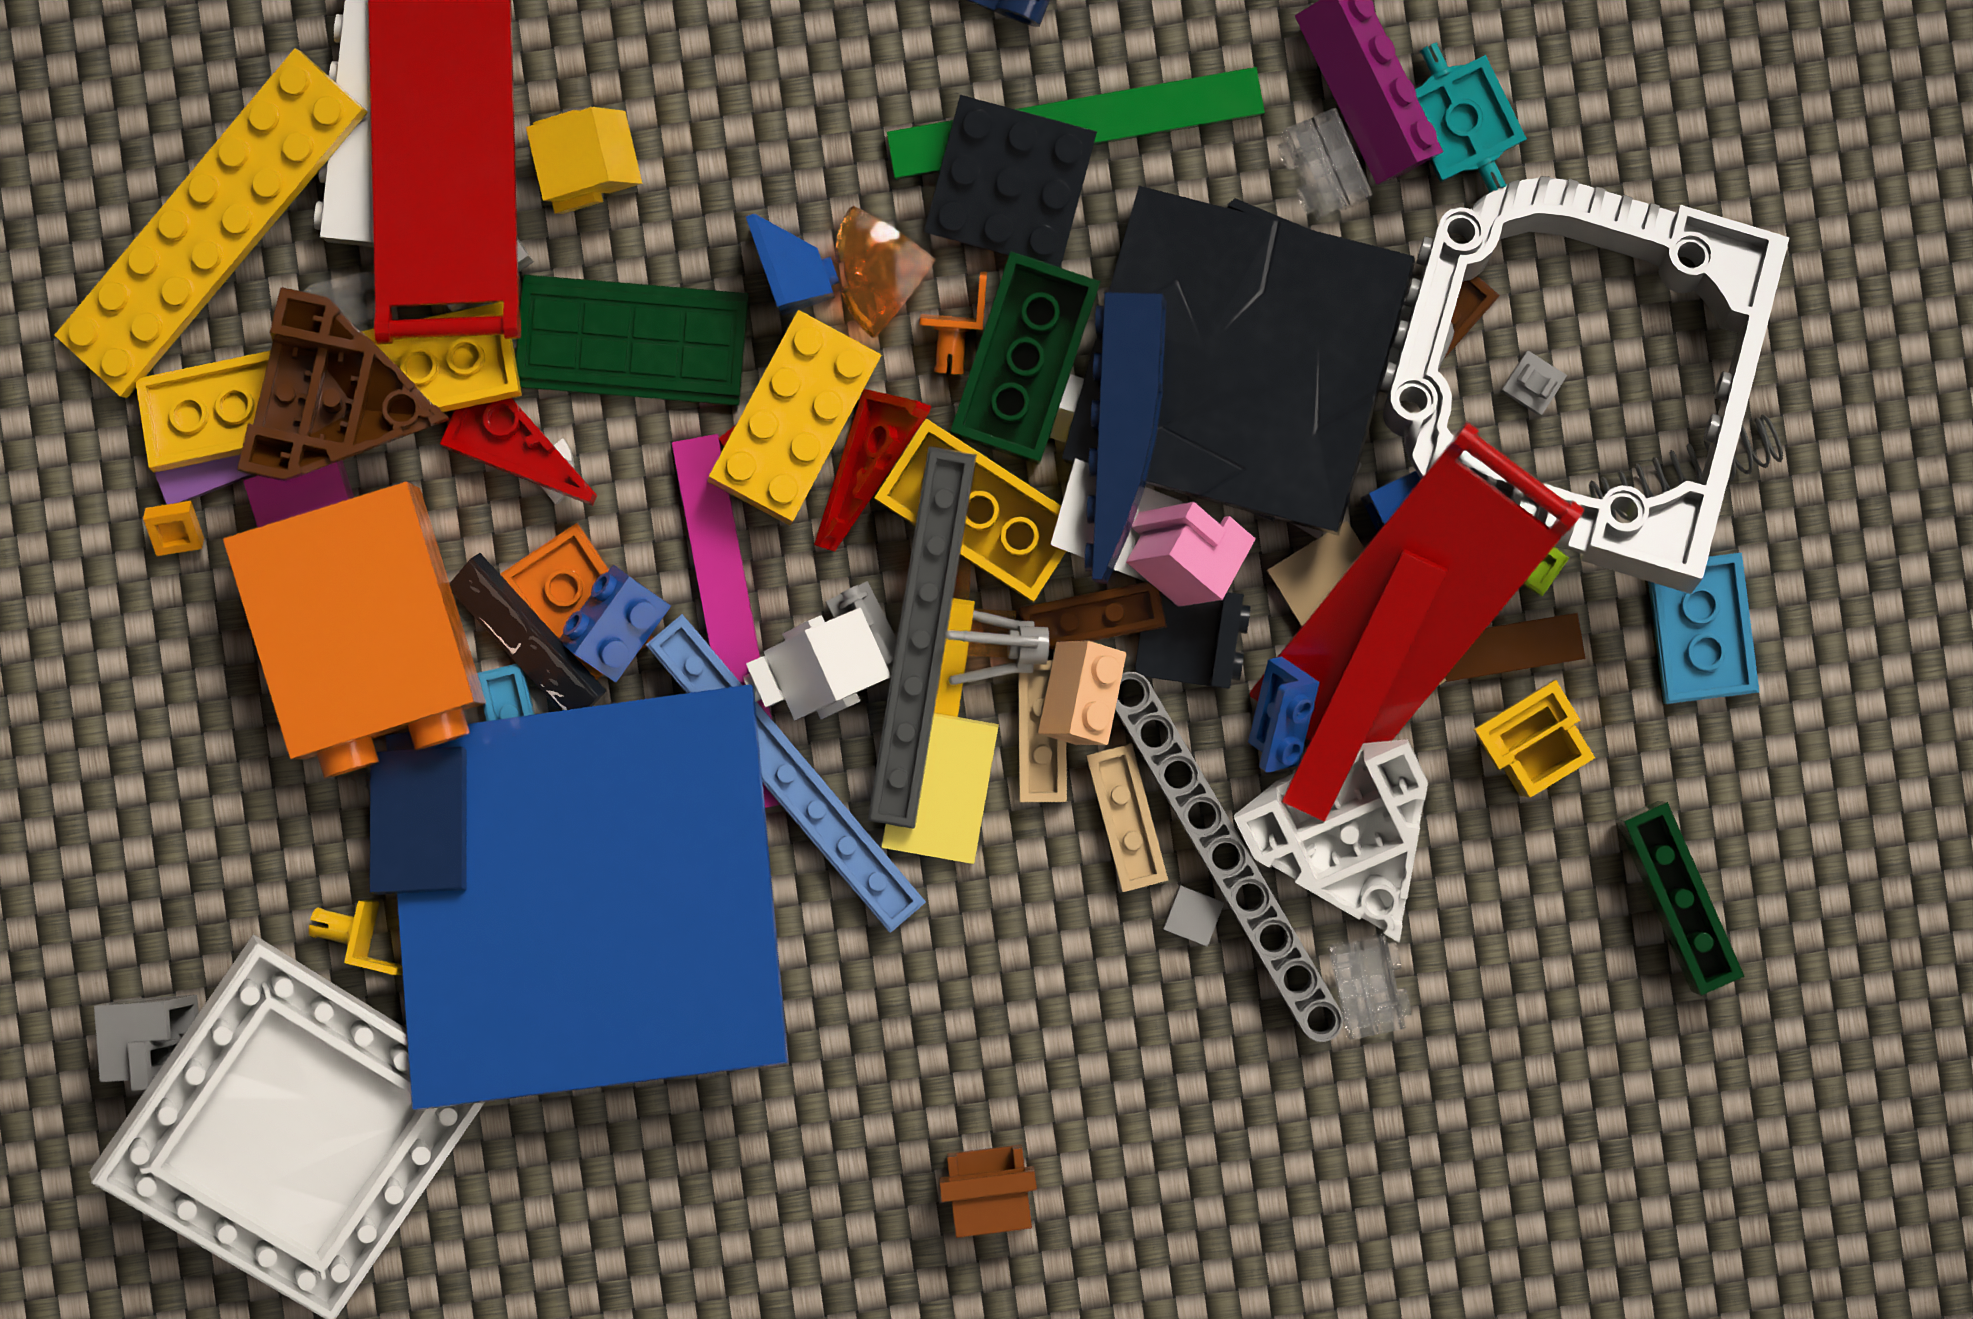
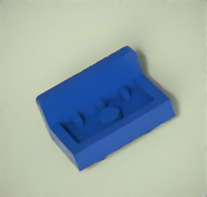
M613 565L608 572L600 575L594 582L591 595L580 611H576L568 618L560 640L573 654L614 682H617L671 605L631 578L620 568Z
M1283 657L1268 659L1248 743L1262 752L1259 767L1266 772L1299 765L1320 683Z

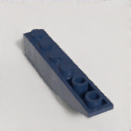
M1105 292L1104 305H1097L1095 329L1096 334H1103L1102 353H1095L1093 361L1094 381H1101L1100 400H1093L1091 407L1092 429H1099L1098 448H1090L1089 475L1097 476L1096 495H1089L1087 500V523L1095 525L1094 543H1086L1085 571L1092 572V579L1096 583L1107 584L1130 533L1145 489L1153 457L1163 397L1167 301L1163 294Z

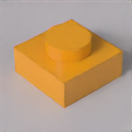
M191 501L145 508L143 520L156 556L203 548L204 536Z

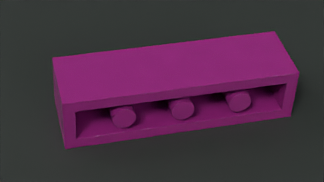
M1319 0L1295 15L1299 27L1377 185L1402 176L1443 153L1437 140L1436 131L1428 121L1416 97V90L1412 82L1407 78L1395 54V47L1386 35L1375 13L1372 0Z

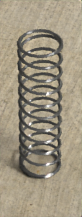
M1766 415L1755 418L1757 430L1765 446L1766 463L1763 464L1753 452L1745 428L1742 425L1740 436L1747 449L1749 469L1745 470L1734 455L1731 466L1732 475L1728 477V481L1734 480L1736 466L1741 472L1747 475L1751 474L1753 460L1759 466L1767 468L1770 463V453L1777 462H1782L1783 450L1778 434ZM1764 420L1766 421L1767 425L1769 426L1778 449L1779 457L1775 453L1770 443V440L1766 432ZM1704 441L1706 450L1708 452L1710 443ZM1688 443L1686 448L1695 468L1697 483L1700 484L1703 471L1698 464L1692 445ZM1670 450V458L1677 471L1679 485L1687 480L1681 471L1675 452ZM1653 457L1652 461L1660 479L1662 493L1672 490L1664 478L1658 459ZM1636 463L1635 468L1642 483L1645 498L1653 497L1654 494L1646 482L1640 464ZM1619 470L1618 475L1622 485L1628 486L1623 471ZM1602 476L1601 482L1607 493L1610 491L1606 478ZM1590 481L1589 490L1591 498L1597 499L1594 492L1595 489L1599 499L1602 500L1604 496L1600 488L1594 481ZM1615 509L1610 510L1612 517L1616 520ZM1616 510L1623 519L1629 521L1628 516L1622 511Z

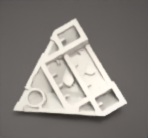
M1408 739L1363 743L1325 822L1282 802V798L1294 773L1277 780L1234 815V820L1255 860L1269 868L1273 866L1295 879V883L1357 919H1365L1382 929L1385 935L1400 942L1406 899L1408 898L1420 831V819L1428 786L1427 778Z

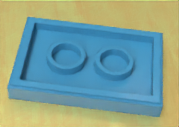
M1742 552L1709 556L1703 579L1692 594L1648 581L1663 704L1759 693Z

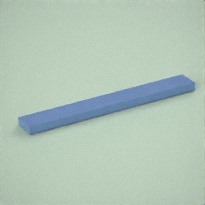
M683 614L646 644V647L685 693L743 686ZM755 702L763 785L886 930L891 933L925 904L926 901L761 706Z

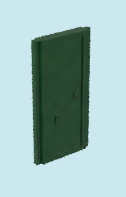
M524 274L520 307L521 337L518 339L516 354L520 387L740 406L749 293Z

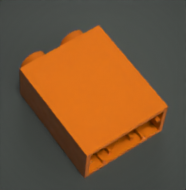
M406 481L223 538L290 759L307 760L317 756L323 777L326 779L378 763L379 759L373 743V739L408 728L415 750H420L470 734L464 710L486 704L419 487Z

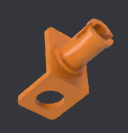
M980 272L977 318L920 315L919 325L934 326L933 329L938 330L934 372L946 374L948 354H952L951 374H964L966 332H971V329L983 330L987 272Z

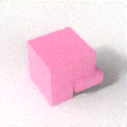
M1195 502L1142 511L1138 513L1131 527L1141 536L1126 563L1178 607L1223 600L1255 538L1230 516L1224 517L1221 524H1219Z

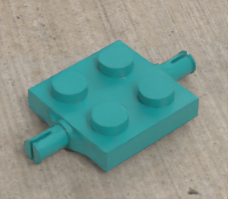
M1437 42L1421 49L1419 52L1432 76L1415 90L1416 97L1428 121L1433 125L1437 134V140L1443 150V153L1430 160L1440 183L1462 172L1478 170L1489 191L1488 193L1505 187L1507 184L1495 161L1503 152L1525 142L1527 138L1487 56L1484 55L1466 65L1448 67Z

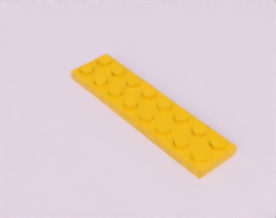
M294 48L55 333V336L120 397L128 398L135 390L136 382L141 377H146L360 123L368 111L302 51Z
M503 302L422 319L503 316ZM374 329L362 331L415 384L416 388L442 412L522 396L512 339H505L504 335L393 339L392 344H376ZM270 351L141 377L136 382L148 466L153 473L241 455L248 423H254Z

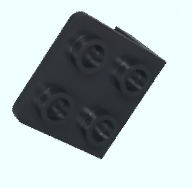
M1161 592L1167 627L1140 632L1135 663L1136 672L1148 678L1230 689L1231 680L1240 681L1244 653L1236 652L1238 633L1247 634L1251 606L1242 605L1244 594L1226 592L1223 600L1178 607Z

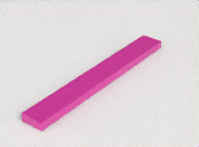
M719 434L672 442L709 645L742 685H746L743 676L750 673L746 664L761 656L731 496L726 491L707 482L722 452ZM762 699L756 701L772 719L770 707H765ZM763 785L765 808L780 805Z

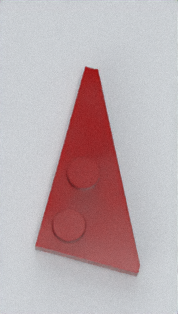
M863 389L814 543L815 546L836 551L929 414L930 405L913 399Z
M512 398L454 410L440 442L444 449L588 505H594L597 494Z

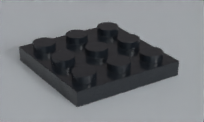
M960 95L924 233L1009 255L1010 251L1061 268L1097 131Z

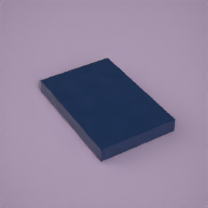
M463 747L377 752L379 762L370 766V893L382 895L467 890V750Z

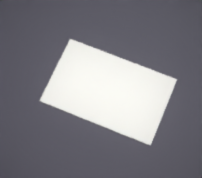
M1075 458L1050 544L1085 558L1086 543H1094L1095 524L1087 523V500L1089 495H1096L1097 476L1089 475V463ZM1145 487L1134 521L1139 512L1182 504V501ZM1131 528L1114 570L1148 582V580L1126 563L1141 536Z

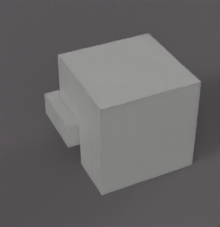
M197 994L125 999L94 1006L100 1082L130 1080L131 1091L146 1090L199 1014Z

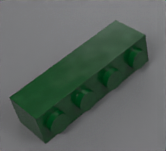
M1656 801L1615 819L1691 992L1702 996L1745 977L1668 802Z

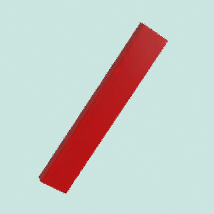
M1403 549L1282 798L1283 803L1325 822L1445 578L1447 568Z

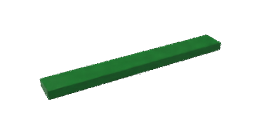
M1257 67L1016 109L1097 131L1094 145L1252 118L1265 114ZM953 120L887 132L895 180L940 172Z

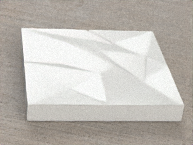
M253 934L89 1171L94 1185L325 1319H336L485 1102L412 1110L407 1029Z

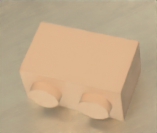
M1091 641L1057 642L1038 734L1075 745H1108L1126 652Z

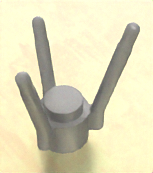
M974 610L972 620L1010 629L1008 635L948 630L945 633V637L949 640L1007 645L1008 659H1016V662L950 676L949 683L951 685L1013 673H1033L1034 664H1047L1049 630L1048 627H1034V621H1018Z

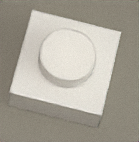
M766 656L746 664L750 673L743 676L746 685L752 684L754 686L755 702L762 699L765 707H770L785 700Z

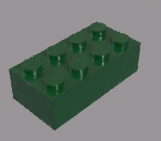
M1010 251L950 431L951 435L1040 465L1101 281Z

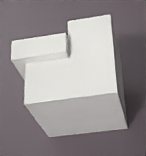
M861 607L827 622L824 621L822 615L783 633L785 641L763 651L794 721L815 711L818 712L820 719L835 714L860 702L857 692L891 677Z

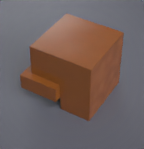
M1022 1144L947 1153L949 1176L940 1177V1191L942 1202L952 1201L956 1238L1032 1228L1028 1191H1036L1037 1186L1034 1166L1025 1167Z

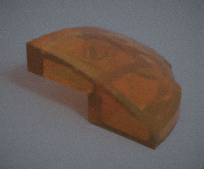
M852 206L849 207L839 228L835 248V262L839 264L844 261V276L848 285L843 286L840 291L850 313L860 327L871 338L877 337L905 304L936 259L893 227L871 214Z

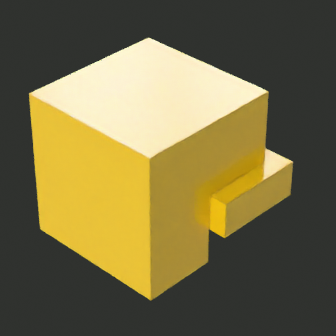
M589 107L583 110H571L535 121L533 125L526 127L543 201L552 202L554 214H565L604 202L602 193H613L642 184L626 111Z
M1556 680L1549 682L1473 729L1497 770L1504 769L1518 794L1522 797L1531 798L1595 759L1576 725H1574L1581 720Z

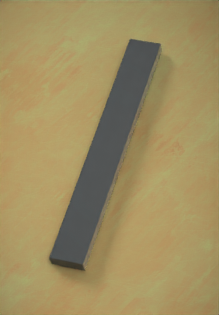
M932 446L928 448L868 821L913 829L916 827L947 640L945 633L949 627L977 454Z

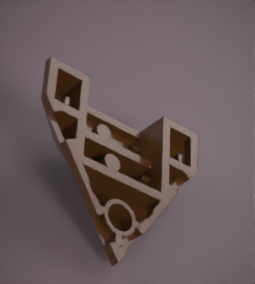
M280 287L270 329L273 343L254 423H248L237 470L238 472L288 481L449 420V418L436 405H433L416 388L415 384L362 331H359L341 313V310L328 297Z

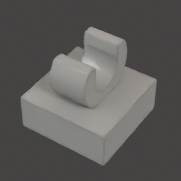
M1527 350L1502 387L1501 392L1533 413L1541 416L1567 375Z

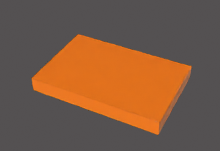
M576 523L500 573V575L560 639L568 618L576 611H580L591 595L594 582L600 575L608 572L609 568L579 523ZM653 634L649 636L639 652L646 648V644L654 638ZM573 654L596 680L604 675Z

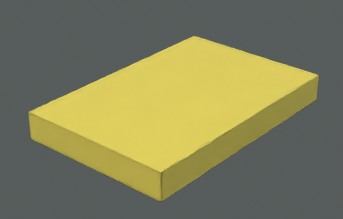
M934 713L916 827L913 829L885 824L882 848L974 864L999 724Z

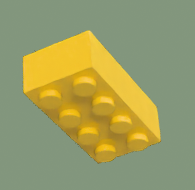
M798 310L714 465L707 482L790 526L882 354Z
M926 418L874 497L875 501L916 527L928 448L932 446L977 454L960 556L1033 603L1067 552L1050 545L1061 505Z

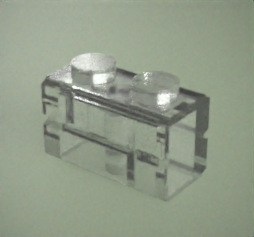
M1336 108L1288 127L1282 132L1281 137L1284 142L1277 145L1278 151L1287 171L1296 169L1302 186L1296 188V193L1306 214L1314 212L1317 221H1321L1343 210L1366 202L1372 197L1373 193Z
M1379 933L1327 945L1347 1037L1350 1040L1406 1028L1404 1017L1411 1015V1007L1406 988L1397 989L1394 971L1401 969L1396 942L1387 943L1386 935Z

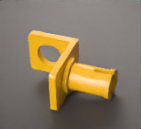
M359 900L354 917L327 911L319 907L313 911L310 920L325 923L328 926L317 924V926L309 925V936L347 944L344 963L387 974L403 975L402 965L368 957L379 902Z

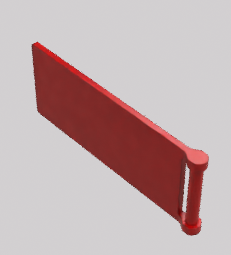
M368 0L375 274L374 335L376 344H392L393 339L504 335L505 339H520L521 318L518 278L511 0ZM503 302V316L392 320L391 307Z
M1466 422L1277 656L1285 658L1320 682L1306 738L1311 740L1403 549L1447 568V573L1364 743L1392 741L1549 552L1575 525L1585 509L1574 500L1568 503L1479 437L1477 435L1479 430L1469 422ZM1464 451H1467L1557 519L1551 527H1548L1457 458ZM1264 674L1250 691V697L1257 702Z

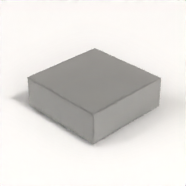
M1180 885L1163 929L1208 947L1224 902Z

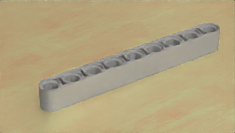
M1137 672L1122 673L1121 682L1127 679L1137 681L1142 686L1143 697L1137 705L1132 707L1123 705L1117 698L1115 711L1299 1027L1309 1038L1315 1041L1326 1042L1334 1039L1343 1027V1016L1336 1001L1150 682ZM1158 720L1163 723L1167 730V737L1164 743L1158 747H1149L1141 739V729L1147 721ZM1174 761L1186 763L1191 772L1188 783L1180 788L1169 786L1164 777L1166 767ZM1197 802H1207L1213 808L1214 819L1208 827L1195 828L1189 821L1188 812L1191 806ZM1224 842L1231 843L1238 852L1236 863L1227 869L1216 867L1212 860V853L1215 847ZM1248 883L1257 885L1261 891L1260 903L1250 910L1240 908L1236 901L1238 889ZM1271 924L1281 926L1285 933L1283 945L1275 950L1263 948L1260 942L1262 930ZM1295 965L1305 967L1309 974L1307 985L1298 991L1289 990L1284 984L1286 971ZM1319 1006L1329 1008L1332 1013L1330 1026L1323 1031L1310 1029L1308 1025L1310 1012Z

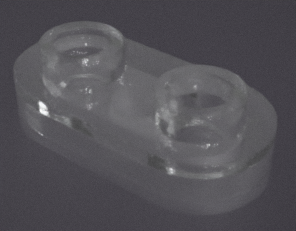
M364 272L316 283L303 291L328 297L353 325L371 322L375 319V304L366 306L362 299L363 294L367 290H375V274L372 272Z

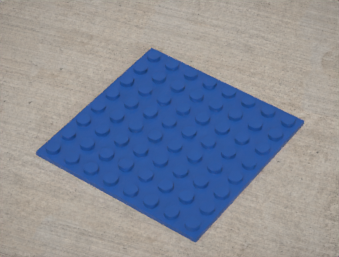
M752 684L468 724L470 734L424 748L463 747L467 750V890L397 894L412 1110L789 1064L755 696ZM410 732L386 735L387 751L415 749Z

